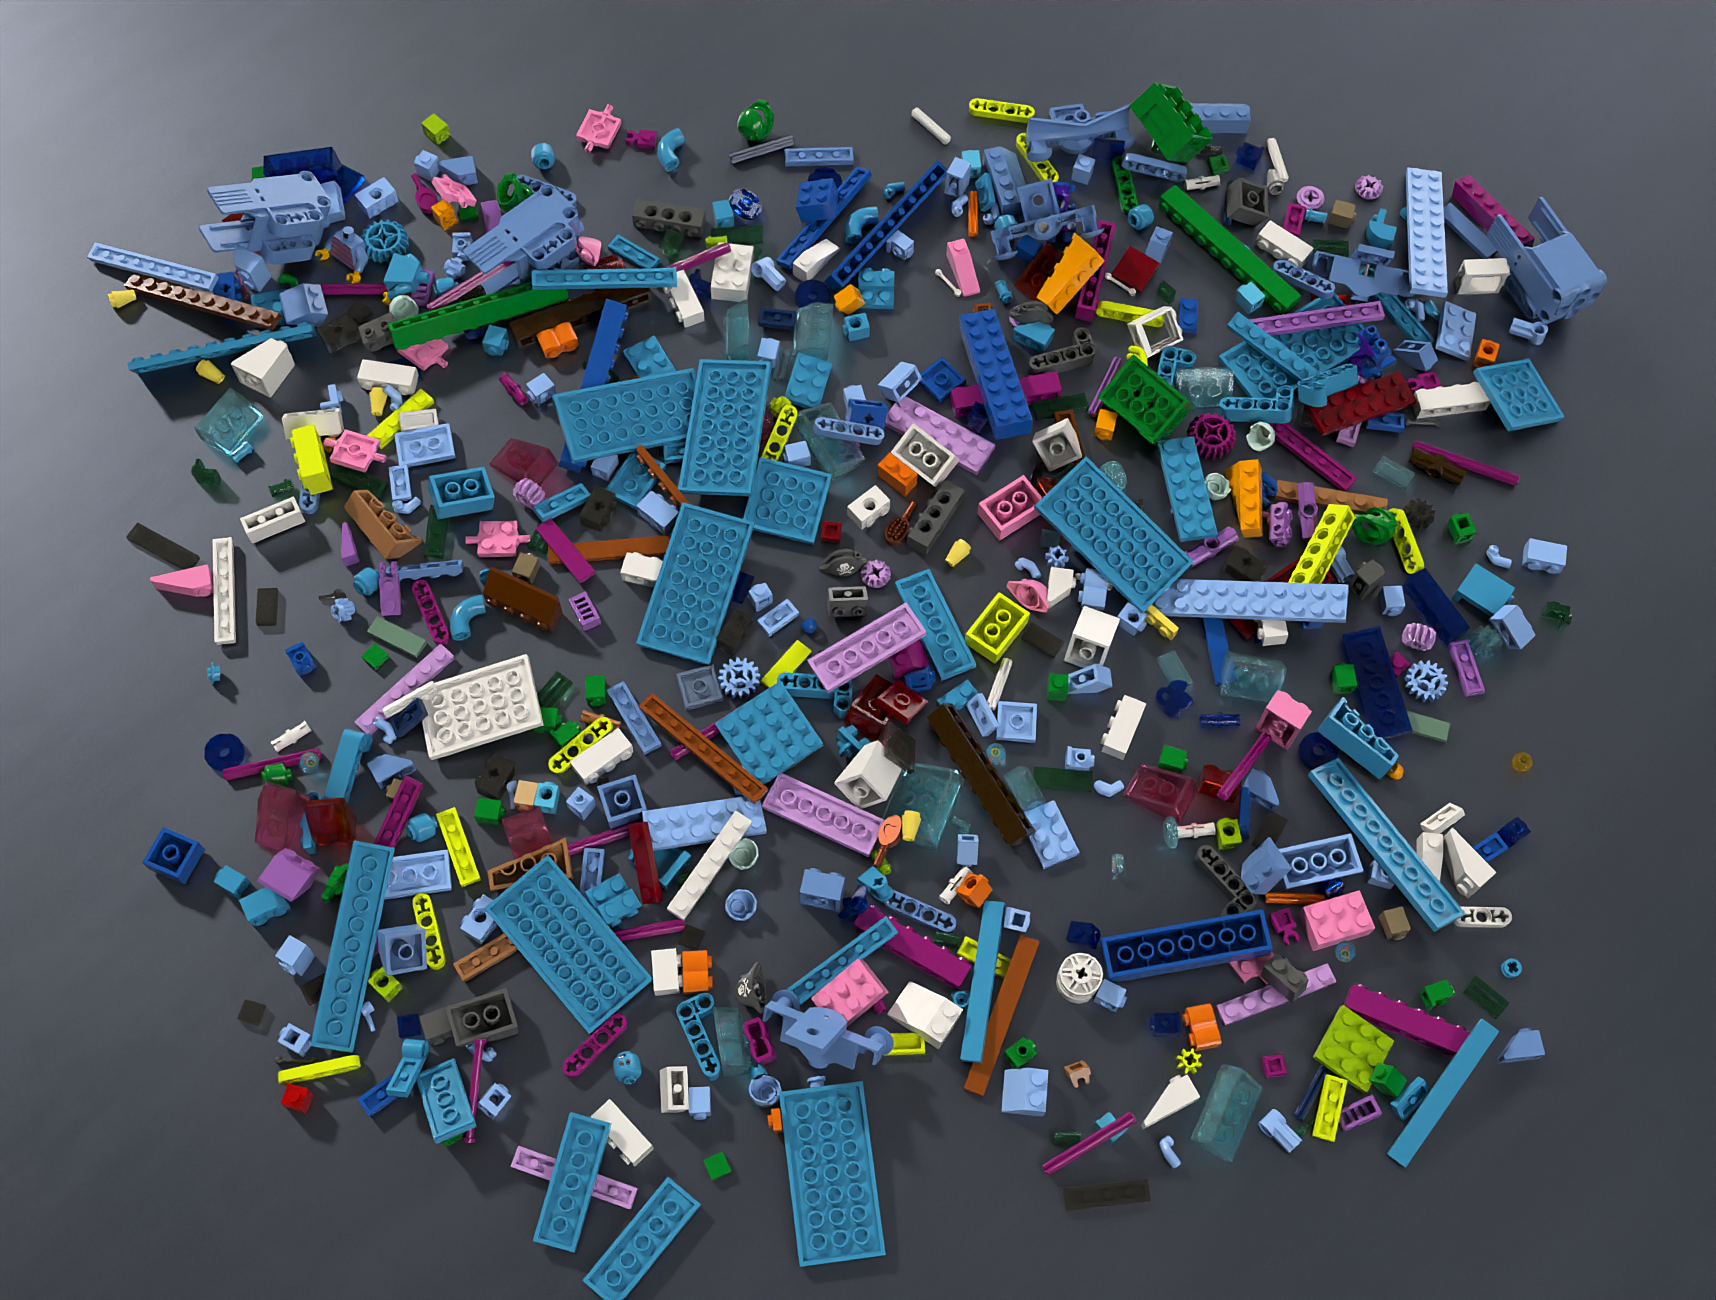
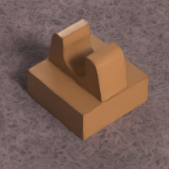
M1083 1060L1064 1067L1065 1074L1074 1087H1078L1077 1080L1079 1078H1083L1086 1084L1089 1083L1090 1068Z

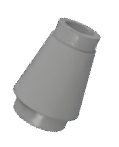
M1270 169L1266 172L1267 190L1271 194L1277 195L1283 191L1284 183L1276 170Z

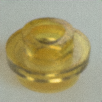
M1524 752L1515 754L1512 759L1513 766L1518 771H1527L1533 764L1531 756Z

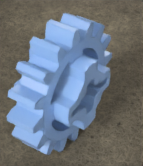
M737 657L736 662L729 659V665L724 663V670H719L720 677H718V680L721 683L720 688L725 689L726 695L732 693V698L739 695V698L742 699L744 694L750 697L749 692L755 693V686L759 687L760 685L758 681L760 679L758 667H754L753 661L748 664L747 658L740 661L739 657ZM750 673L752 675V681H750V678H748ZM727 675H729L730 678L729 683L726 680Z
M1419 661L1417 665L1414 663L1411 669L1409 668L1406 672L1407 675L1404 681L1408 683L1405 685V688H1411L1409 694L1415 693L1416 700L1422 697L1423 702L1427 698H1429L1430 702H1433L1435 698L1439 699L1446 691L1445 687L1448 685V682L1444 680L1447 678V675H1442L1443 668H1436L1437 663L1432 666L1430 661H1427L1426 664Z

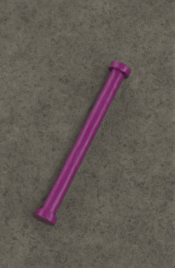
M474 1038L473 1040L475 1050L469 1103L474 1119L476 1118L483 1047L486 1044V1039ZM474 1128L465 1131V1136L462 1138L463 1142H475V1137H473Z

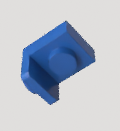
M930 664L925 665L923 670L906 672L904 675L907 687L914 692L932 689L933 683L936 681L935 672L931 670Z

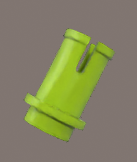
M709 236V238H706V248L711 249L718 246V243L728 242L727 236L712 238Z
M877 850L870 854L873 861L877 856ZM885 857L880 868H877L884 876L891 872V864H888Z

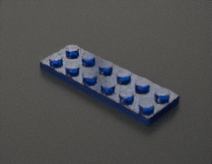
M1380 626L1343 634L1342 640L1349 663L1354 664L1357 689L1366 719L1373 728L1374 734L1377 737L1388 739L1412 733V726Z

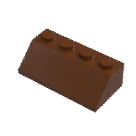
M491 566L483 590L485 602L492 607L502 608L509 615L519 616L522 621L526 623L531 622L543 631L548 630L552 632L563 614L559 598Z

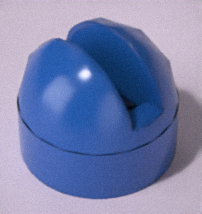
M811 617L800 626L806 633H813L817 628V623Z

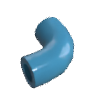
M679 128L664 135L657 146L658 159L667 172L678 167L680 161L674 154V150L685 144V138Z
M877 207L858 209L849 216L844 229L845 242L849 244L859 243L862 241V228L865 225L878 224Z
M482 594L463 600L454 609L450 618V631L453 640H464L470 637V619L476 615L486 613Z

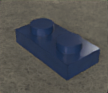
M760 308L758 325L759 327L794 330L796 311Z
M416 698L390 720L395 736L401 738L428 716L422 699Z

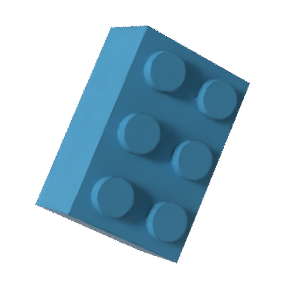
M484 467L429 476L428 491L438 519L493 510L495 496Z

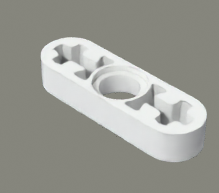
M1461 907L1465 912L1463 916L1471 914V917H1467L1463 921L1459 918L1453 924L1458 927L1503 928L1511 922L1512 914L1503 907ZM1478 912L1484 913L1486 915V922H1480L1476 914ZM1500 913L1502 917L1506 918L1503 922L1501 918H1494L1492 920V917H1497Z

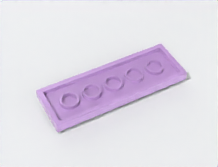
M906 396L900 402H895L887 413L885 426L904 436L914 423L960 459L956 465L975 475L978 474L995 448L994 443Z
M904 603L808 659L807 662L827 693L923 638L927 635V632L908 604Z
M783 773L777 776L762 804L763 809L867 857L870 856L878 840L880 827L885 821Z

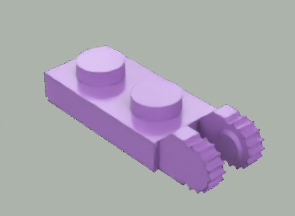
M384 562L379 563L381 616L402 615L400 577H398L397 562H391L392 577H386V565Z

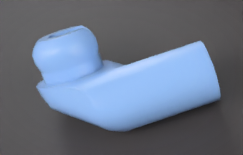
M995 203L990 208L991 213L983 216V221L986 225H992L1000 216L998 203Z
M387 384L383 392L391 397L390 409L395 411L403 404L402 395Z
M415 496L408 503L395 500L392 503V507L397 513L409 514L422 503Z
M1496 545L1489 546L1486 555L1491 563L1509 569L1512 560L1500 557L1498 554L1499 548Z
M1019 558V561L1015 562V567L1018 570L1027 569L1034 580L1042 576L1034 562L1025 558Z
M475 1044L466 1045V1048L474 1055ZM489 1047L486 1051L483 1050L482 1060L490 1062L497 1053L492 1047Z
M1169 1135L1161 1138L1159 1145L1163 1156L1172 1168H1176L1181 1164V1161L1171 1149V1146L1174 1145V1140Z

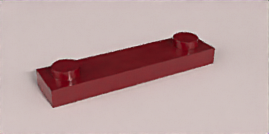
M648 821L629 824L628 829L642 903L661 902L663 899Z

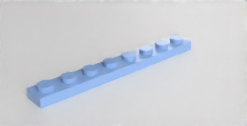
M96 242L87 256L93 262L207 292H212L219 279L215 273Z

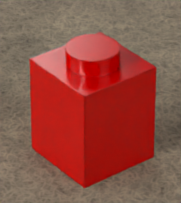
M288 1083L280 1104L286 1109L306 1114L314 1094L307 1088Z

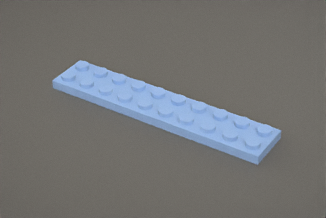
M1407 167L1406 200L1410 293L1446 298L1448 291L1442 172Z
M1176 579L1152 605L1165 616L1346 623L1349 586L1346 584Z

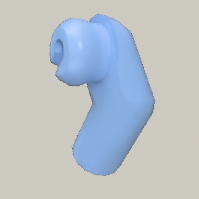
M965 194L951 203V213L956 217L963 213L962 206L968 202V197Z
M1414 298L1407 299L1405 301L1406 308L1415 312L1418 321H1424L1423 303Z
M376 717L373 724L386 733L383 740L388 744H392L397 738L392 725L381 717Z
M1098 780L1094 783V789L1101 795L1111 797L1123 790L1124 785L1120 780L1112 785Z

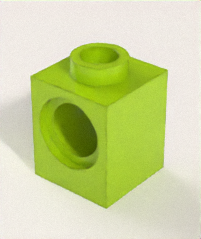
M434 113L421 122L424 134L437 145L447 140L450 136L448 124Z
M1223 818L1217 822L1215 834L1219 850L1239 848L1242 839L1238 820ZM1223 830H1229L1232 836L1225 835Z
M383 967L376 969L368 980V983L388 1003L403 989V986L392 975L387 976ZM382 980H389L388 984L385 987H380V982Z

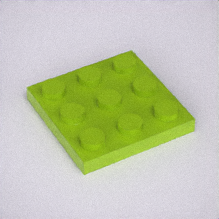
M1342 1005L1338 1009L1312 1058L1342 1079L1348 1080L1349 1084L1364 1094L1368 1092L1372 1085L1369 1079L1377 1063L1383 1064L1394 1040Z

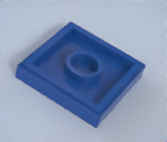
M941 357L920 373L922 380L919 384L940 404L950 396L951 389L962 387L966 384L967 380Z
M1249 787L1241 788L1239 828L1242 838H1250L1252 799Z

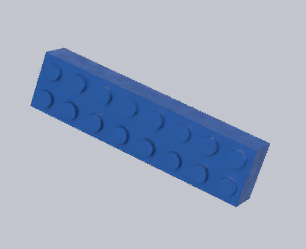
M995 309L960 315L959 331L995 440L1030 434L1033 419Z
M1263 909L1101 938V948L1108 981L1112 983L1271 955L1273 949Z

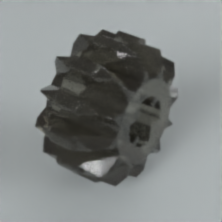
M1418 498L1416 501L1411 500L1405 505L1403 511L1408 523L1411 524V529L1415 526L1419 531L1422 527L1426 529L1433 523L1435 511L1431 510L1433 504L1427 505V500L1421 502Z

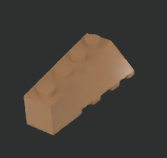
M353 491L344 508L385 560L400 558L423 542L419 536L415 538L410 533L411 529L407 525L403 527L396 520L398 517L393 512L386 511L384 509L385 505L370 491Z
M566 837L532 853L525 854L518 859L488 870L490 891L492 893L504 892L547 855L570 881L574 880Z

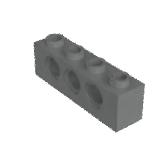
M636 199L632 219L633 226L702 237L706 214L704 209Z
M947 480L942 485L939 484L935 490L934 498H930L926 503L924 513L918 515L914 528H909L906 537H908L907 545L927 555L964 499L965 490ZM940 501H946L947 503L942 504ZM931 515H937L938 517L932 518ZM927 529L928 532H922L921 530Z

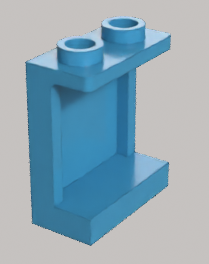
M1476 563L1452 599L1459 602L1463 598L1488 614L1491 618L1504 604L1509 605L1514 598L1512 592L1515 587Z
M676 847L653 851L659 884L666 892L692 862L689 853L686 851L682 852ZM631 849L628 853L629 864L636 868L633 850Z

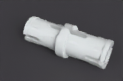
M1219 175L1199 176V178L1184 180L1185 191L1199 188L1204 190L1206 187L1220 186ZM1208 181V183L1195 184V183H1198V182Z
M304 721L292 730H286L284 735L271 741V744L278 753L291 743H297L296 740L312 731L306 721Z
M1212 822L1174 826L1175 839L1187 837L1196 839L1198 836L1215 835V825Z
M963 866L954 879L951 878L949 880V885L939 895V899L949 905L957 894L956 891L969 873L973 874V872Z

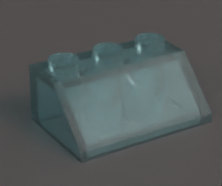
M743 300L727 309V317H723V327L727 328V332H723V342L727 343V348H723V357L727 360L749 361L748 300Z
M814 302L797 309L792 357L796 358L798 352L827 361L833 304Z
M1230 367L1175 368V389L1195 405L1193 408H1220L1221 399L1232 397L1234 372Z
M229 388L199 422L195 430L201 440L229 456L259 423L264 414L245 396Z
M1226 652L1221 668V696L1269 703L1278 690L1281 691L1287 669L1280 660Z
M713 1007L724 1078L749 1074L748 1068L752 1067L750 1054H745L744 1048L748 1047V1040L745 1034L742 1035L741 1029L745 1023L744 1015L739 1014L738 1008Z

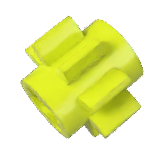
M784 396L774 397L769 403L771 405L769 407L771 409L770 413L778 418L783 407L791 405L790 400ZM790 410V411H785V414L787 415V417H788V416L790 415V413L792 412L791 410Z
M1194 1048L1190 1052L1183 1049L1181 1051L1183 1057L1180 1055L1176 1057V1060L1180 1061L1176 1068L1184 1070V1075L1188 1071L1195 1074L1197 1072L1195 1067L1200 1068L1202 1066V1063L1198 1062L1201 1054L1196 1055ZM1187 1058H1190V1059H1191V1060H1190V1062L1192 1063L1191 1065H1188V1064H1187V1063H1188L1187 1060H1186Z

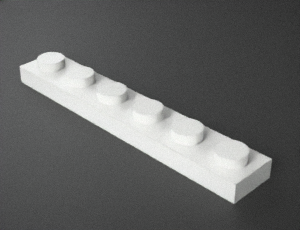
M232 537L212 539L214 641L216 645L236 643L234 540Z
M735 810L667 907L669 912L683 921L686 919L751 826L752 821Z

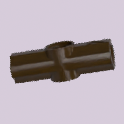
M1415 447L1408 461L1426 470L1430 477L1436 479L1444 478L1456 485H1460L1466 474V470L1449 463L1445 456L1441 454L1432 455Z

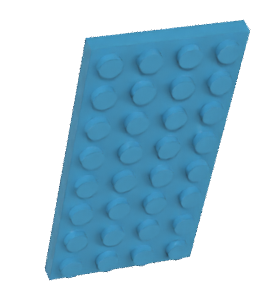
M1334 293V296L1330 299L1319 297L1293 313L1346 305ZM1358 323L1281 334L1272 337L1320 373H1323L1350 360L1351 355L1360 349L1357 343L1360 338L1356 333L1365 329V327ZM1245 341L1218 357L1219 362L1249 398L1276 399L1277 389L1285 385L1292 387L1293 393L1298 391V380Z
M699 360L678 490L682 494L752 496L772 368L771 361Z
M694 368L553 394L552 399L572 463L633 452L641 444L647 449L686 441L697 378Z
M1087 457L1078 463L1033 507L1142 613L1194 562Z
M682 502L636 641L638 646L710 665L755 522Z
M549 855L484 908L589 1034L595 1031L653 981V978Z
M863 1081L779 1092L799 1266L805 1267L885 1256Z

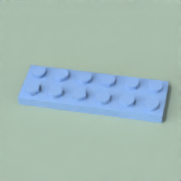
M744 796L642 811L641 813L643 822L648 821L653 851L714 842L735 810L752 821L751 826L743 837L766 834L767 832L760 800L754 805Z

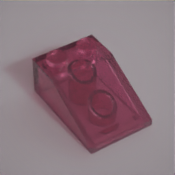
M510 438L489 463L491 467L516 482L527 478L537 483L538 486L542 485L559 464L549 448Z
M1140 763L1123 795L1164 818L1182 822L1198 790L1192 777Z
M265 781L258 798L255 843L282 851L284 848L289 849L310 796L297 790Z

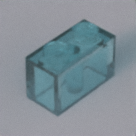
M1018 766L1004 775L1022 810L1029 811L1046 802L1028 768Z

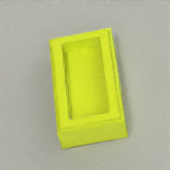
M890 1033L894 1045L891 1052L886 1055L925 1054V1039L917 1033Z

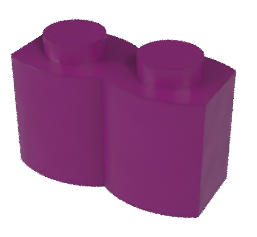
M759 1017L746 1021L744 1023V1032L751 1042L750 1049L753 1058L761 1065L775 1061L777 1057L776 1049L770 1041V1031L767 1024Z

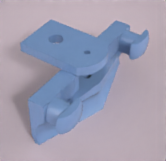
M1083 103L1050 108L1049 114L1051 119L1030 117L1025 137L1027 148L1032 150L1027 155L1029 161L1042 162L1050 158L1052 148L1047 147H1051V145H1059L1062 151L1076 155L1088 151L1093 145L1094 140L1108 139L1109 137H1114L1110 143V147L1113 150L1129 149L1135 142V137H1130L1128 131L1130 104L1114 111L1096 113L1095 117H1090V114L1084 110Z

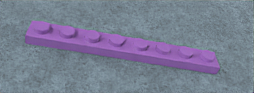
M1381 301L1250 319V321L1270 336L1379 321L1384 319L1385 314Z

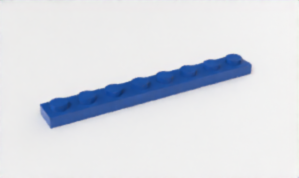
M856 167L837 189L839 195L835 218L871 178L870 170ZM835 218L808 222L776 259L777 265L791 270L793 262L814 244Z

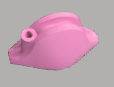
M580 236L574 248L586 264L596 266L599 260L601 241Z
M1027 579L1009 581L1006 587L1021 605L1034 611L1044 613L1048 611L1049 605L1046 599L1048 590L1045 585L1039 581Z

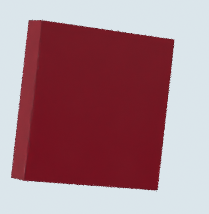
M1129 246L1111 273V276L1128 287L1134 288L1137 292L1142 293L1160 266V263Z
M896 680L876 699L875 703L907 725L926 707L928 701L899 680Z

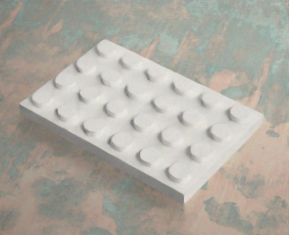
M527 654L436 682L437 691L422 699L428 712V716L422 720L428 755L431 760L544 725L531 664Z

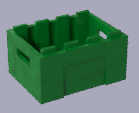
M1154 82L1129 107L1141 121L1168 161L1188 163L1213 141L1211 137L1213 134L1207 127L1204 128L1202 119L1197 113L1194 114L1192 105L1188 100H1184L1182 97L1184 94L1178 86Z
M1134 354L1097 397L1155 446H1157V441L1166 440L1195 406ZM1140 391V396L1134 397V392ZM1149 402L1154 403V407L1152 409H1149L1147 407V404Z

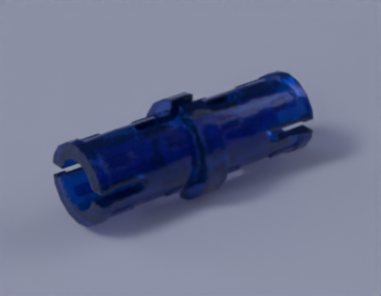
M1222 712L1217 714H1200L1199 722H1201V727L1217 726L1222 728V726H1240V718H1238L1240 714H1222Z

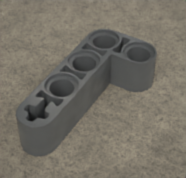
M1083 327L1077 328L1074 332L1072 346L1031 357L1028 365V375H1039L1044 372L1061 373L1092 364L1096 347L1090 332Z
M1209 845L1201 846L1194 858L1196 865L1230 900L1222 911L1221 917L1229 915L1228 910H1232L1236 914L1250 912L1257 903V895L1251 894L1241 877L1214 848ZM1215 868L1221 869L1222 872H1223V875L1217 874V873L1214 871V869H1215ZM1228 883L1235 884L1237 889H1231L1228 886ZM1242 898L1249 899L1251 905L1243 903Z

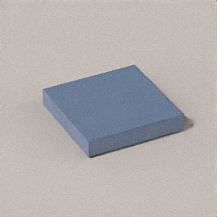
M714 664L676 674L686 711L723 701Z

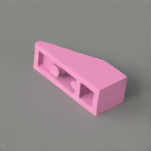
M965 239L948 242L946 256L963 297L980 293L972 258Z
M208 564L150 577L154 587L159 590L196 597H204L214 593L213 572Z

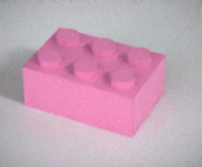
M1023 475L981 501L978 505L977 514L1000 541L1040 515L1033 507L1042 497Z
M1278 690L1265 708L1254 729L1261 734L1267 733V735H1271L1272 741L1288 750L1312 711L1305 704L1298 703L1292 699L1288 693Z
M1360 890L1305 906L1298 913L1313 951L1369 935L1375 929Z
M857 959L811 999L817 1007L829 1008L840 1013L847 1021V1028L888 993V990L867 963L862 959Z

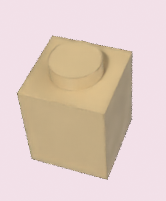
M518 781L513 801L518 811L523 813L536 811L534 801L538 783Z

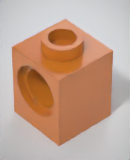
M1482 339L1477 348L1472 366L1485 367L1493 365L1500 344Z
M969 873L956 892L966 904L980 908L993 889L988 884L989 881L981 874Z

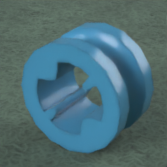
M1510 958L1502 963L1501 971L1504 976L1514 978L1521 973L1522 966L1518 960ZM1513 964L1515 971L1510 973L1508 966Z

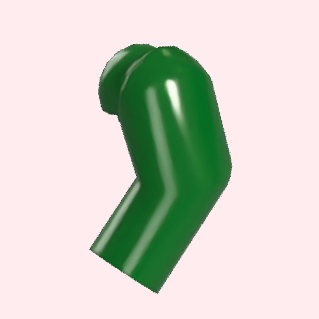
M286 272L281 273L277 279L282 285L290 284L291 288L299 285L297 278Z

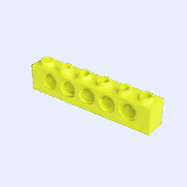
M1328 505L1288 583L1322 584L1356 518L1348 505Z

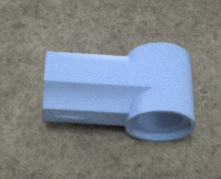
M762 258L751 265V271L754 276L762 277L775 291L780 290L785 285V278L775 269L771 258Z
M1514 318L1509 333L1527 338L1533 345H1540L1548 332V327L1543 322H1535L1533 324Z
M1342 546L1330 566L1339 583L1347 582L1354 575L1346 560V553Z
M1272 1109L1258 1123L1260 1129L1267 1136L1273 1137L1287 1153H1290L1302 1141L1286 1124V1119L1275 1109Z

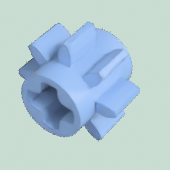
M455 257L445 262L444 272L448 274L447 277H452L455 280L464 276L466 266L462 264V259Z
M1059 545L1056 548L1050 547L1049 553L1045 555V559L1048 560L1047 566L1064 568V562L1069 560V557L1065 556L1067 550H1063Z
M348 598L334 600L335 605L331 606L332 616L338 619V622L352 620L351 615L355 614L353 602L348 601Z

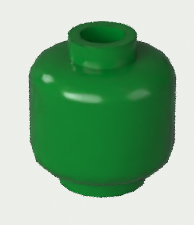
M283 763L265 766L264 771L261 772L263 787H267L270 791L287 788L288 781L292 780L291 770L286 769Z

